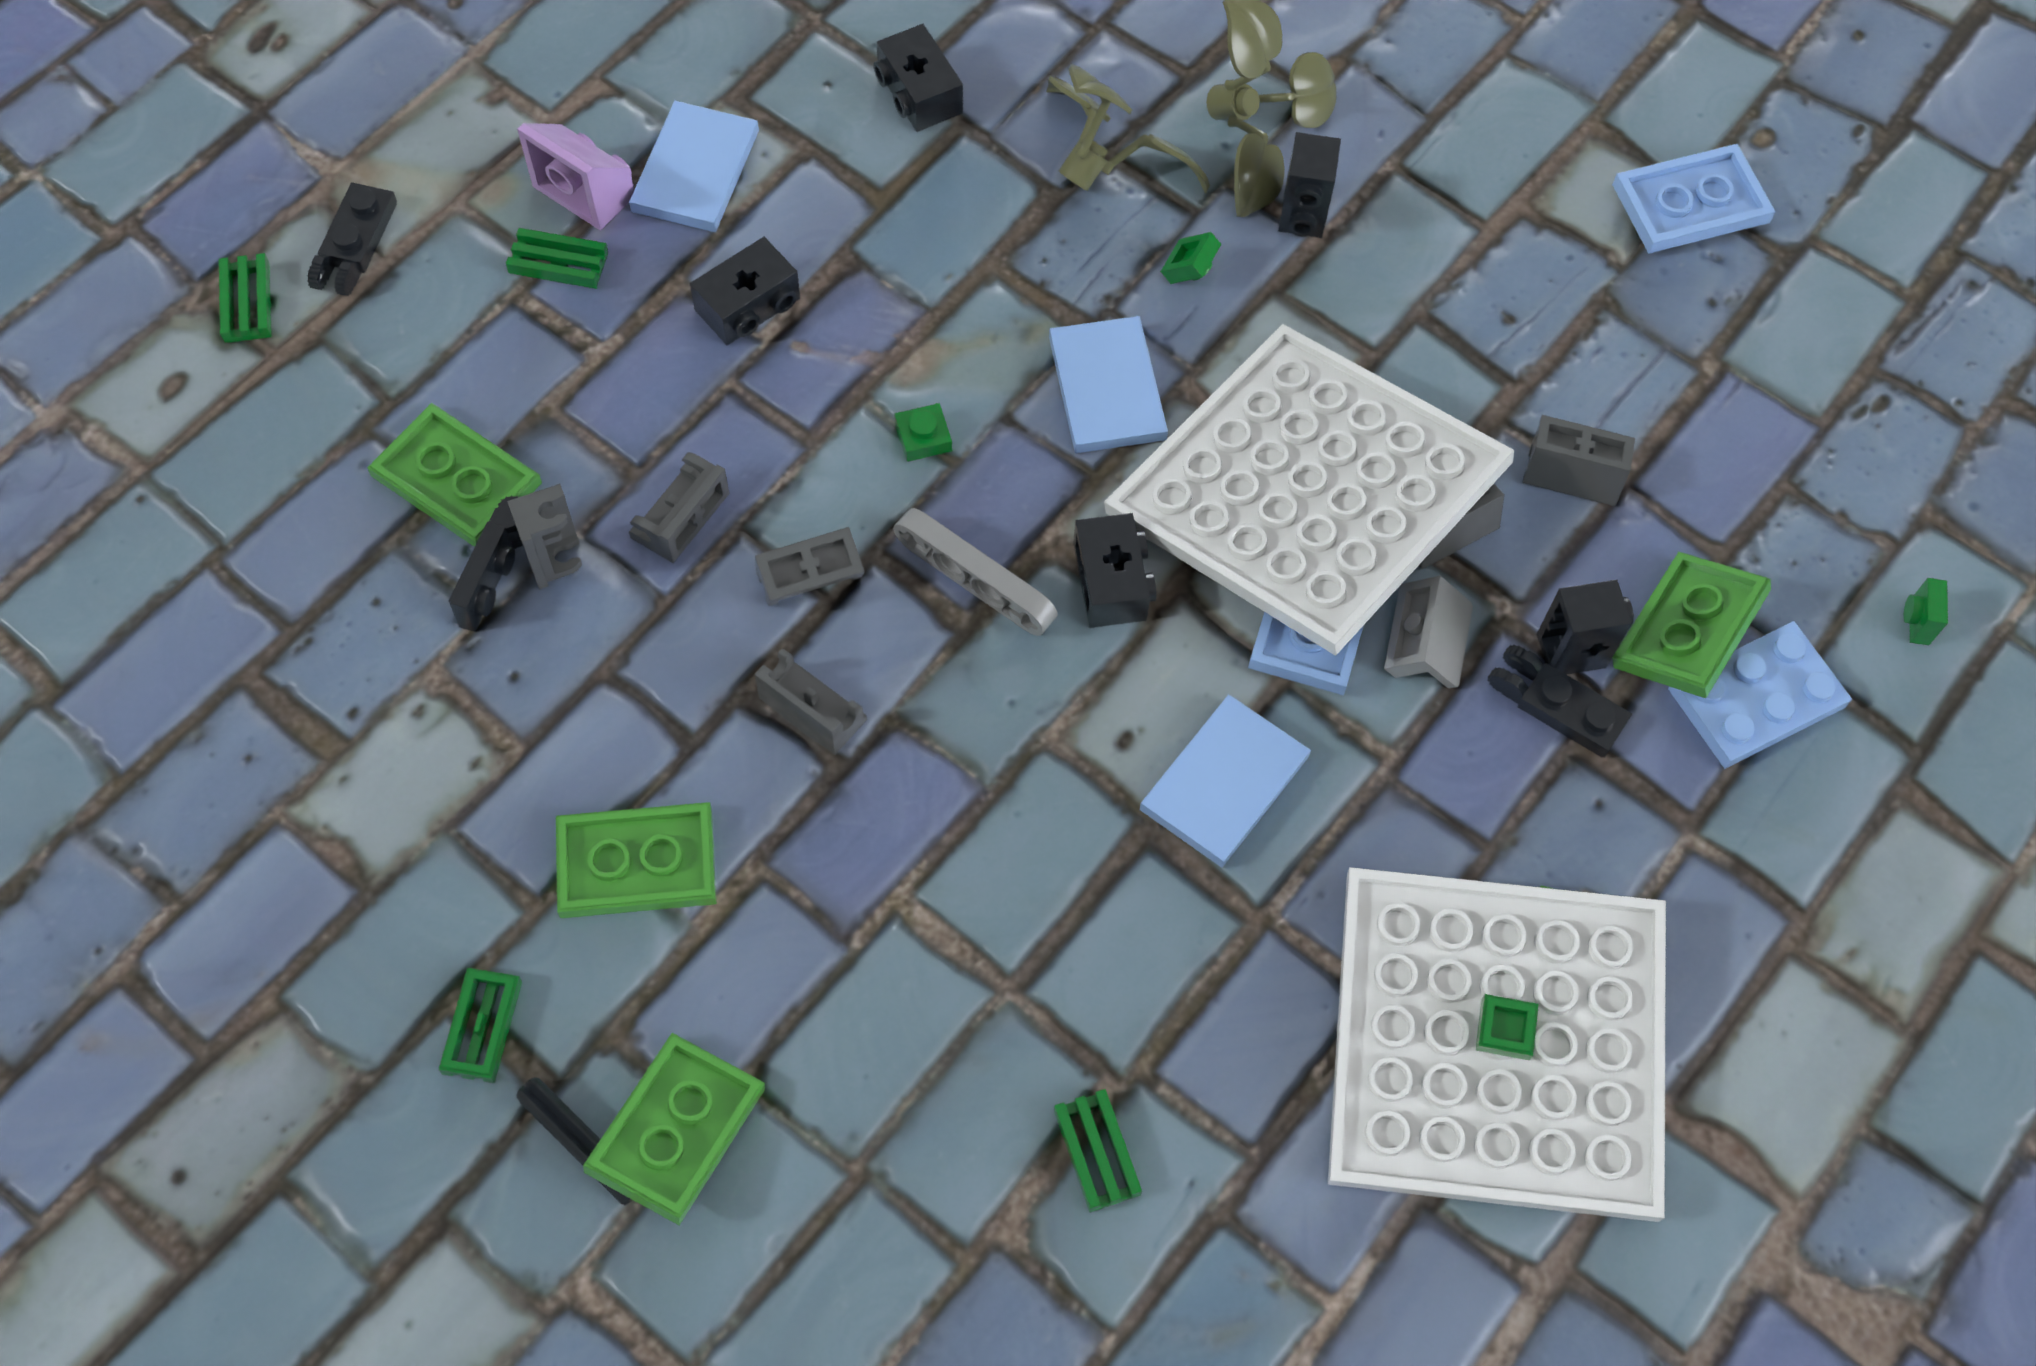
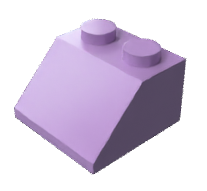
M523 123L517 128L532 185L535 189L600 231L629 203L634 192L632 172L622 158L617 155L610 156L596 147L589 137L582 133L576 134L562 124Z

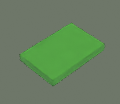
M433 403L367 467L371 477L474 547L495 508L499 507L498 503L501 502V499L511 495L513 497L518 496V498L533 493L542 484L540 475Z
M1678 551L1612 657L1614 668L1706 699L1770 593L1771 579Z
M693 803L556 816L557 913L560 919L717 904L711 803Z
M671 1033L584 1163L583 1173L680 1226L764 1092L765 1083L680 1036Z

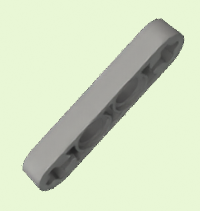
M909 509L894 525L895 535L907 549L1030 634L1041 636L1057 618L1058 613L1055 606L1041 592L919 509Z

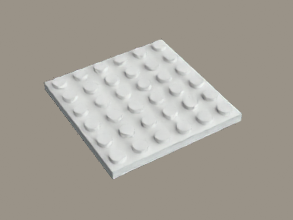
M1282 324L1104 501L1106 514L1109 516L1133 513L1136 530H1144L1146 539L1336 656L1513 463L1514 450Z
M1349 867L1346 882L1328 1185L1653 1222L1663 1220L1665 1213L1666 901ZM1484 994L1539 1004L1534 1052L1530 1060L1475 1050L1481 999Z

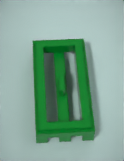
M518 228L516 234L518 241L513 242L511 247L512 257H508L506 261L509 274L597 288L609 253L606 243ZM524 257L550 261V264L525 260ZM568 265H573V266H579V267L590 268L591 271L582 270V269H576V268H570V267H567V266H568Z
M265 253L256 254V260H249L247 255L237 256V262L230 263L228 257L219 258L220 335L225 343L272 337L270 265ZM256 273L258 327L251 328L249 274ZM234 275H238V330H235Z
M467 967L438 1069L442 1075L453 1076V1074H457L465 1079L474 1080V1078H480L484 1082L495 1084L522 985V980L519 976ZM479 982L487 983L465 1062L457 1061ZM505 986L483 1065H478L499 987Z
M1106 1089L1096 1091L1095 1095L1090 1097L1084 1095L1075 1098L1074 1102L1068 1104L1063 1102L1054 1105V1113L1089 1213L1141 1196L1142 1189ZM1098 1108L1126 1185L1125 1188L1118 1189L1090 1111L1092 1109ZM1077 1114L1080 1116L1107 1194L1097 1196L1070 1119L1071 1116Z

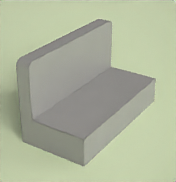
M1442 576L1401 584L1384 669L1395 678L1429 672L1447 688L1458 687L1471 620L1472 603Z

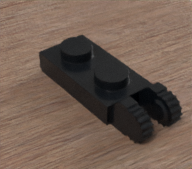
M351 182L320 246L318 255H315L307 276L310 288L322 290L327 285L326 282L329 280L334 268L338 267L339 271L334 282L335 292L344 296L351 294L361 273L366 272L397 205L394 191Z
M506 496L505 499H501V502L498 503L499 507L495 508L489 522L487 521L449 599L453 614L460 628L475 632L482 616L487 617L491 613L496 600L495 589L502 575L507 576L510 573L515 561V549L523 546L507 502L518 498V496Z
M1510 645L1503 653L1504 662L1533 682L1528 687L1518 675L1512 674L1509 670H1505V668L1495 667L1487 680L1492 685V688L1518 703L1517 707L1601 758H1605L1632 716V713L1545 662L1543 665L1539 657L1531 651H1527L1519 645Z

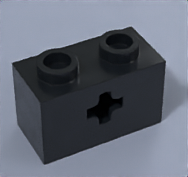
M924 24L877 41V61L873 63L876 78L882 87L888 86L893 94V101L897 112L902 118L907 117L916 132L963 114V83Z
M1296 132L1284 189L1278 232L1291 233L1299 237H1323L1335 185L1341 144L1340 138Z
M765 236L690 283L694 310L727 346L740 337L749 336L760 324L777 313L781 314L788 311L796 301L801 299L798 271Z
M1133 513L1075 520L1073 545L1089 628L1147 621L1149 603L1156 601L1157 598L1156 584L1153 573H1145L1143 559L1148 558L1147 539L1144 530H1136Z
M1617 579L1559 588L1536 634L1545 662L1566 675L1607 668L1627 631L1633 624V607L1629 598L1623 597Z

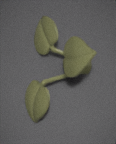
M1224 0L1222 3L1227 16L1229 55L1234 70L1241 77L1235 80H1226L1225 84L1214 85L1208 92L1206 104L1208 113L1213 119L1228 120L1229 127H1237L1248 133L1242 138L1237 148L1234 170L1236 216L1245 217L1269 205L1276 199L1284 183L1285 166L1280 148L1276 145L1267 144V133L1242 120H1247L1258 111L1260 103L1292 101V118L1295 124L1302 128H1316L1325 123L1331 116L1336 104L1337 90L1334 83V72L1327 59L1320 53L1306 52L1298 56L1291 67L1289 82L1292 92L1258 94L1255 89L1246 83L1269 72L1271 69L1269 60L1274 59L1280 53L1283 41L1280 20L1276 12L1260 0Z
M1072 63L1068 70L1073 85L1049 75L1046 92L1069 96L1081 104L1087 115V121L1079 141L1058 170L1070 181L1088 191L1101 171L1109 175L1117 164L1140 147L1145 146L1173 155L1186 163L1197 176L1204 192H1207L1210 183L1202 168L1183 150L1152 134L1149 136L1146 134L1142 135L1107 161L1105 156L1109 150L1093 139L1102 120L1104 119L1109 122L1111 119L1107 113L1110 103L1112 102L1124 109L1129 115L1133 110L1113 89L1099 82L1089 72ZM1084 93L1099 96L1102 101L1099 105Z

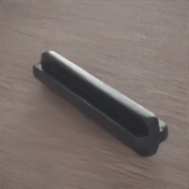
M533 1077L529 1079L518 1090L516 1094L517 1099L584 1165L600 1141V1138L540 1078ZM601 1183L622 1205H628L633 1201Z

